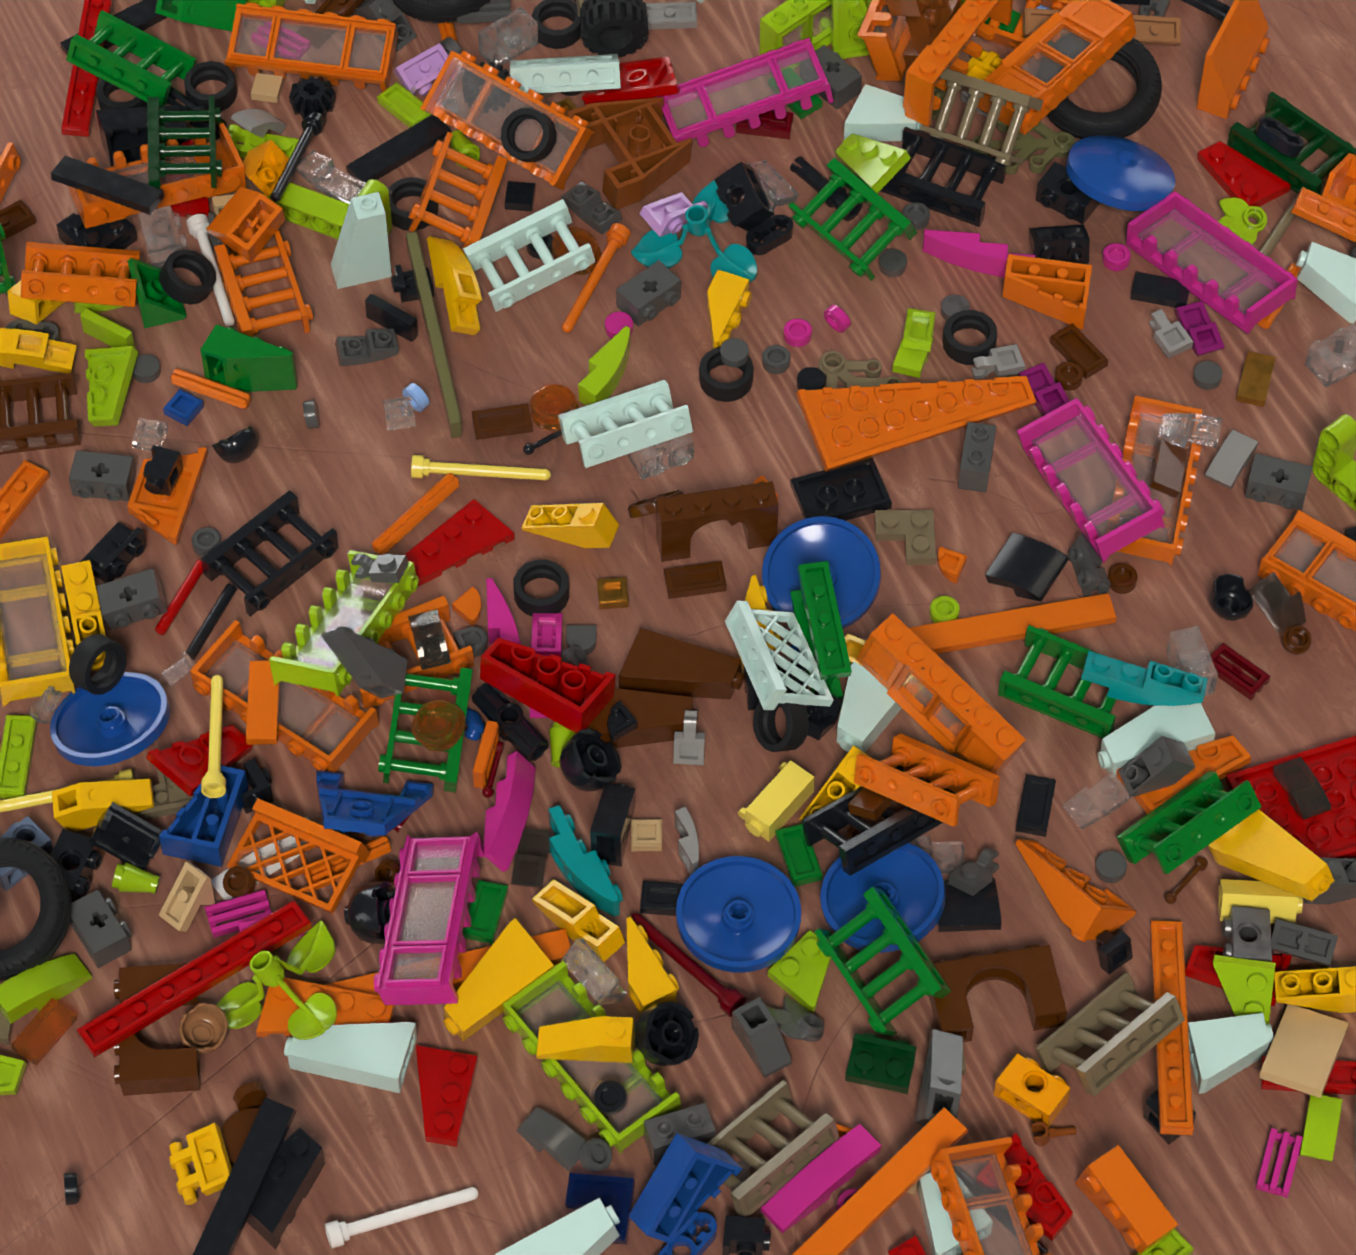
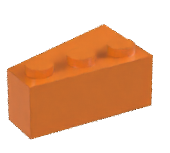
M1008 254L1002 297L1069 325L1073 323L1077 328L1083 330L1092 265Z
M1119 1145L1089 1164L1075 1182V1185L1123 1235L1127 1244L1131 1248L1136 1249L1140 1254L1165 1238L1178 1226V1223Z

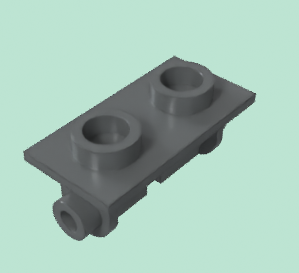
M1080 534L1068 550L1069 559L1072 562L1078 584L1084 597H1089L1093 591L1105 594L1110 590V580L1107 577L1105 568L1095 567L1101 566L1102 561L1089 542L1085 540L1084 534Z

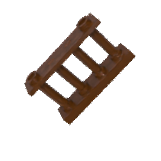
M58 373L50 376L0 381V455L81 445L77 420H69L67 395L77 394L73 373ZM56 397L57 421L40 423L38 399ZM27 400L28 425L11 427L10 402Z

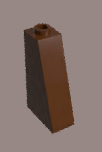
M643 628L639 629L619 673V689L731 700L735 689L740 690L744 681L740 659Z
M615 688L614 697L587 729L601 733L600 739L606 744L611 742L615 748L674 741L675 731L683 732L685 710L697 711V722L699 710L693 709V697ZM621 701L637 720L638 727L612 742L607 731V721L612 707Z

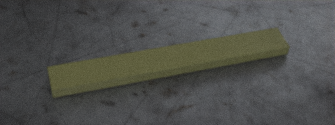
M416 232L406 233L407 251L451 438L461 437V416L418 234Z

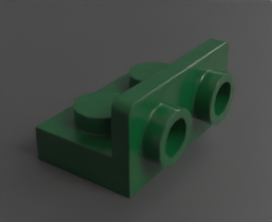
M870 1033L854 1034L845 1081L908 1094L917 1047L903 1040L889 1041L880 1039L878 1036Z

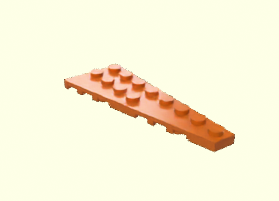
M1027 376L998 377L991 380L965 379L964 381L947 382L946 380L922 384L921 382L894 383L871 387L850 386V388L836 389L826 387L819 390L801 389L796 392V397L825 472L965 428L968 422L980 423L1033 406L1037 402Z

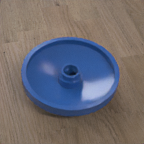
M1096 135L1083 138L1071 147L1066 160L1067 174L1077 188L1100 203L1122 210L1146 211L1164 200L1173 192L1175 187L1174 172L1165 159L1152 149L1122 137Z
M819 516L800 520L784 529L773 540L766 552L762 567V581L766 589L767 599L774 611L794 613L790 591L801 590L797 572L798 565L828 561L841 624L844 629L861 619L871 608L878 595L881 583V569L876 549L870 539L859 528L842 519Z
M124 672L119 683L111 691L102 695H94L80 687L75 689V693L72 694L71 692L58 705L52 716L50 735L59 754L69 762L94 767L119 763L148 748L162 734L169 721L170 703L163 687L155 679L140 673Z
M910 843L905 844L851 876L843 871L841 857H839L827 871L821 886L820 901L823 915L833 933L866 909L868 901L863 894L871 887L885 892L917 941L924 938L938 923L946 900L944 880L937 863L924 850ZM874 918L845 940L844 943L863 950L883 934L885 926L880 919L876 920ZM890 944L880 953L892 952L900 949L897 946V944Z
M745 856L723 857L701 866L685 881L677 899V929L687 949L703 963L727 972H753L776 963L793 946L801 923L800 899L791 881L773 865Z

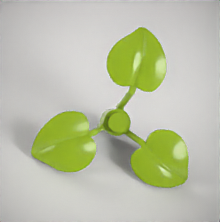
M320 920L295 945L288 956L287 963L280 960L278 956H273L269 951H261L254 955L250 961V969L255 974L252 979L256 984L251 982L239 984L230 990L216 1005L225 1013L228 1028L240 1029L246 1027L260 1016L262 1005L259 1001L265 997L262 983L270 987L279 985L299 1007L288 1020V1030L294 1038L309 1040L322 1035L331 1028L337 1017V1007L331 997L324 993H315L304 1004L283 981V968L302 975L305 970L315 973L323 969L332 960L336 946L323 921Z

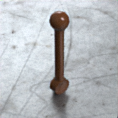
M1197 858L1195 867L1172 892L1166 893L1165 901L1167 903H1175L1177 895L1199 871L1207 868L1208 861L1206 858Z

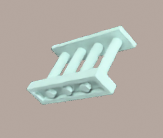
M563 199L463 248L473 271L482 268L494 288L488 294L496 312L512 306L515 302L577 271L585 270L596 262L590 244L587 243L579 247L567 225L572 223V219ZM557 231L569 253L554 260L542 237ZM530 243L533 244L544 263L543 266L531 272L528 271L517 251ZM507 256L519 278L504 285L492 262Z
M665 380L558 415L563 440L567 445L579 442L585 468L693 432L688 406L684 405L673 409L669 384Z

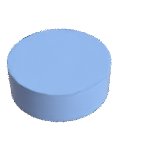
M410 383L403 389L402 394L405 401L414 410L421 412L429 406L430 401L427 395L418 385Z

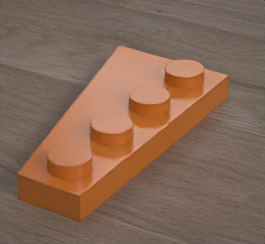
M1234 735L1197 745L1196 749L1188 751L1196 766L1193 770L1174 785L1138 795L1134 798L1145 812L1149 814L1207 772H1216L1219 779L1222 780L1227 774L1248 765L1251 762L1252 756ZM1122 768L1117 769V771H1116V777H1117V778L1120 780V782L1125 786V784H1124V782H1123V780H1122V778H1121V776H1120V774H1119V772H1118V771L1121 770Z
M284 977L283 981L304 1004L315 993H324L331 997L337 1007V1017L333 1025L391 1023L395 1005H385L378 995ZM279 985L268 987L256 1030L257 1037H268V1034L292 1036L288 1030V1020L299 1007Z

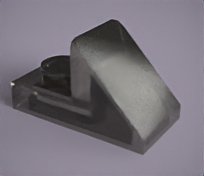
M1274 572L1248 590L1281 637L1284 630L1289 626H1301L1306 622L1301 592L1299 591L1291 596Z

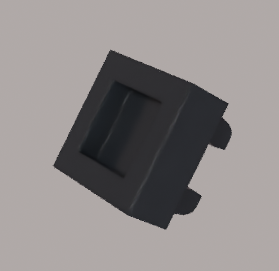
M1104 931L1096 937V940L1101 944L1097 947L1100 966L1106 973L1111 974L1133 958L1131 938L1123 931L1116 936L1108 931Z

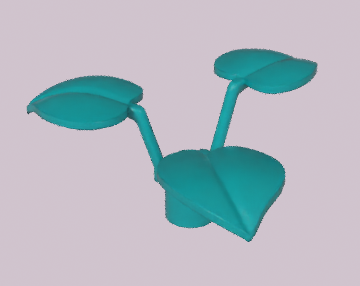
M715 180L698 193L692 203L693 206L687 209L685 214L687 224L682 226L683 232L679 240L676 233H669L659 237L654 230H651L631 250L632 256L644 266L650 267L660 260L667 268H671L679 263L683 257L679 246L684 244L688 232L695 236L706 234L716 254L719 256L712 261L710 266L713 278L717 270L749 279V283L755 280L757 276L756 260L746 247L739 244H731L722 252L710 229L712 221L716 223L729 221L727 216L729 210L717 195L716 190L718 187ZM702 201L708 204L707 208L701 205H694Z

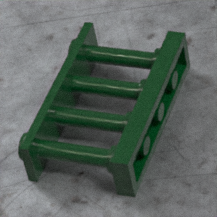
M1274 92L1268 95L1266 114L1262 117L1276 119L1307 140L1309 143L1301 149L1300 154L1292 158L1285 156L1258 138L1255 134V129L1259 120L1250 128H1246L1239 122H1236L1230 128L1227 143L1234 150L1291 184L1290 189L1295 193H1298L1304 187L1320 195L1323 184L1322 179L1348 153L1356 155V148L1352 144L1344 141ZM1317 149L1330 156L1314 172H1310L1300 165Z
M209 96V110L165 111V108H159V97H147L149 185L160 189V178L166 177V175L211 174V188H217V177H222V160H216L215 124H221L220 107H215L214 96ZM209 121V128H165V122ZM165 139H210V145L165 146V143L160 142H165ZM210 156V163H165V161H160L165 160V157Z

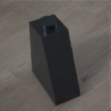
M605 784L590 830L591 851L595 850L599 859H605L608 865L622 867L631 819L633 818L636 805L635 788H630L624 784Z

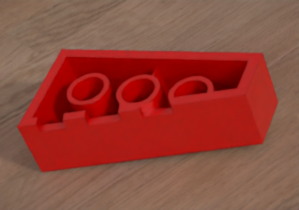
M499 637L481 656L480 680L574 733L587 729L614 697L616 674L607 671L604 674L591 671V666L581 663L578 666L563 662L562 657L553 654L550 656L537 654L534 648Z

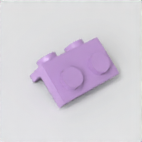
M438 43L395 68L394 72L405 89L414 96L420 94L423 97L429 93L448 58V54L441 43Z
M680 192L643 206L639 214L661 237L669 233L675 234L683 229L682 226L687 224L686 211L693 204ZM705 201L694 204L701 205L705 208H707L708 204Z

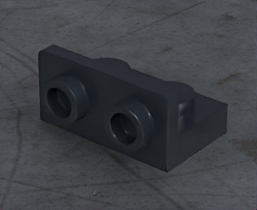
M1084 225L1029 228V240L1035 258L1080 264L1089 263L1090 238Z
M118 522L80 562L90 560L93 575L105 583L111 582L116 577H120L125 572L127 565L144 552L146 547L144 530L137 527L132 531Z

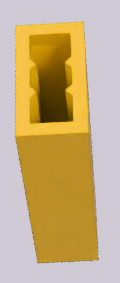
M1259 809L1208 845L1214 860L1219 865L1310 901L1326 892L1335 881L1327 863Z
M516 918L510 921L456 991L458 1003L446 1004L444 1007V1026L452 1036L458 1034L462 1041H465L503 1013V1003L554 967L553 963Z

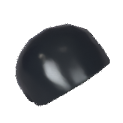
M249 426L247 429L241 430L225 440H220L219 443L212 444V447L226 463H239L248 459L255 451L258 436L255 430Z
M1229 573L1220 575L1212 584L1209 604L1212 610L1221 618L1236 621L1247 617L1253 609V591L1245 588L1244 579L1241 576Z

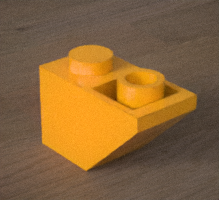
M269 140L248 151L243 161L245 175L266 196H269L282 174L289 157L272 140Z

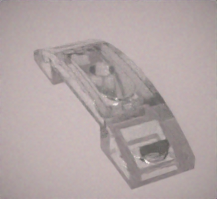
M314 150L300 161L296 169L304 179L322 193L347 204L350 203L351 198L358 196L366 184L336 169L332 159ZM387 187L390 195L392 193L391 188Z

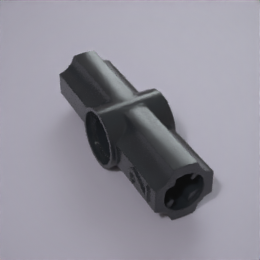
M487 683L477 688L475 694L472 695V702L490 721L498 723L499 737L509 741L528 761H536L542 757L543 753L548 749V742L525 719L521 707L511 703L500 690Z

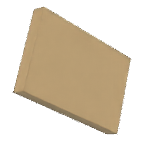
M1288 1004L1261 1068L1259 1078L1321 1098L1348 1031L1349 1023Z

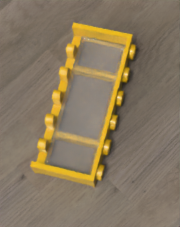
M48 537L0 544V692L3 707L14 700L72 691V694L75 693L74 683L69 676L70 657L74 652L72 639L66 640L65 634L71 633L68 616L62 617L61 611L67 610L64 593L58 594L57 588H62L63 586L60 570L54 571L53 568L54 565H59L56 547L50 548Z

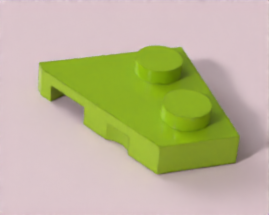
M809 930L768 970L767 977L813 1013L816 1010L818 997L832 958L826 957L817 945L818 937Z
M1214 955L1213 966L1234 1015L1243 1016L1263 1013L1265 1023L1269 1024L1276 963Z

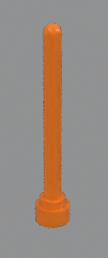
M613 223L606 234L607 245L562 324V330L565 333L573 330L616 250L627 244L631 232L626 226Z

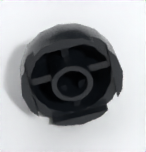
M591 729L580 730L572 736L563 746L559 759L560 768L566 780L577 789L586 792L603 789L605 784H611L617 779L616 775L621 771L620 756L615 746L611 742L606 744L600 739L602 734Z
M378 881L362 885L354 891L348 906L345 907L344 918L346 924L350 925L353 933L364 942L385 944L384 927L390 920V899L395 896V892H389L387 886H391L390 882Z
M672 1001L649 1007L641 1013L635 1024L634 1042L636 1048L641 1051L647 1061L655 1065L666 1067L687 1061L695 1052L699 1037L698 1028H694L691 1018H694L692 1013L682 1004Z

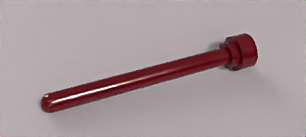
M632 913L630 915L636 926L641 925L648 938L718 998L717 1002L720 1004V1009L729 1017H732V1011L745 1004L746 997L737 989H726L640 914Z

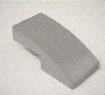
M261 109L242 110L234 113L231 117L233 121L262 138L268 129L282 134L287 126L269 112Z
M1232 430L1206 471L1205 478L1232 490L1241 471L1248 465L1259 442Z
M685 806L675 811V828L681 836V839L678 840V856L691 875L699 868V843L695 825Z

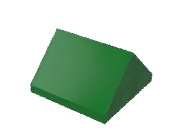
M130 258L127 262L131 279H137L136 302L144 329L183 320L186 317L183 303L170 298L164 292L159 282L161 269Z

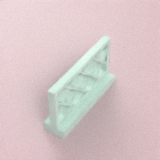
M618 54L510 60V77L520 82V89L528 92L529 89L537 93H555L621 88Z
M737 600L725 623L763 710H775L778 703L830 707L834 700L825 680H820L817 663L793 612L755 610L750 608L748 601ZM756 620L765 625L766 629L760 627ZM777 622H786L790 631ZM771 629L772 631L783 637L784 640H779L778 638L770 634L768 631ZM787 641L796 646L800 653L786 644ZM766 642L776 648L775 652L768 648ZM781 651L782 653L793 659L794 662H789L788 660L780 656L778 653ZM797 663L806 668L810 675L796 666ZM776 664L785 669L786 673L784 674L778 670ZM792 674L804 682L803 686L788 677V675ZM807 685L816 690L819 695H815L806 689ZM786 686L797 694L785 693L787 691Z

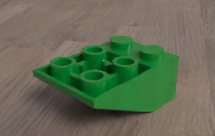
M158 0L155 13L181 22L232 32L236 4L245 5L247 0Z
M216 324L200 349L205 378L244 392L296 390L298 387L293 352L285 347H277L264 342L258 337H250L239 333L233 328H226Z

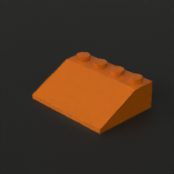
M1234 0L1206 53L1196 109L1224 119L1228 118L1232 109L1237 110L1242 97L1240 93L1241 91H1247L1251 81L1250 74L1251 72L1256 73L1261 61L1259 56L1261 53L1266 54L1270 44V39L1267 38L1269 26L1258 0Z

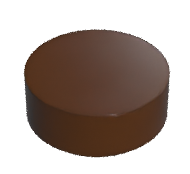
M1073 362L1061 363L1055 369L1054 381L1055 383L1060 382L1066 391L1075 390L1082 384L1083 370L1078 364Z
M1116 564L1110 568L1108 579L1111 583L1109 586L1111 590L1116 593L1126 594L1133 591L1136 587L1138 575L1132 566Z
M241 866L229 869L223 878L225 892L234 898L251 894L256 885L253 873Z
M248 1082L236 1090L233 1100L240 1111L258 1108L262 1105L265 1097H267V1093L260 1082Z

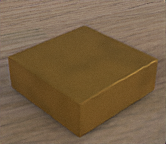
M626 577L597 579L599 610L629 607Z

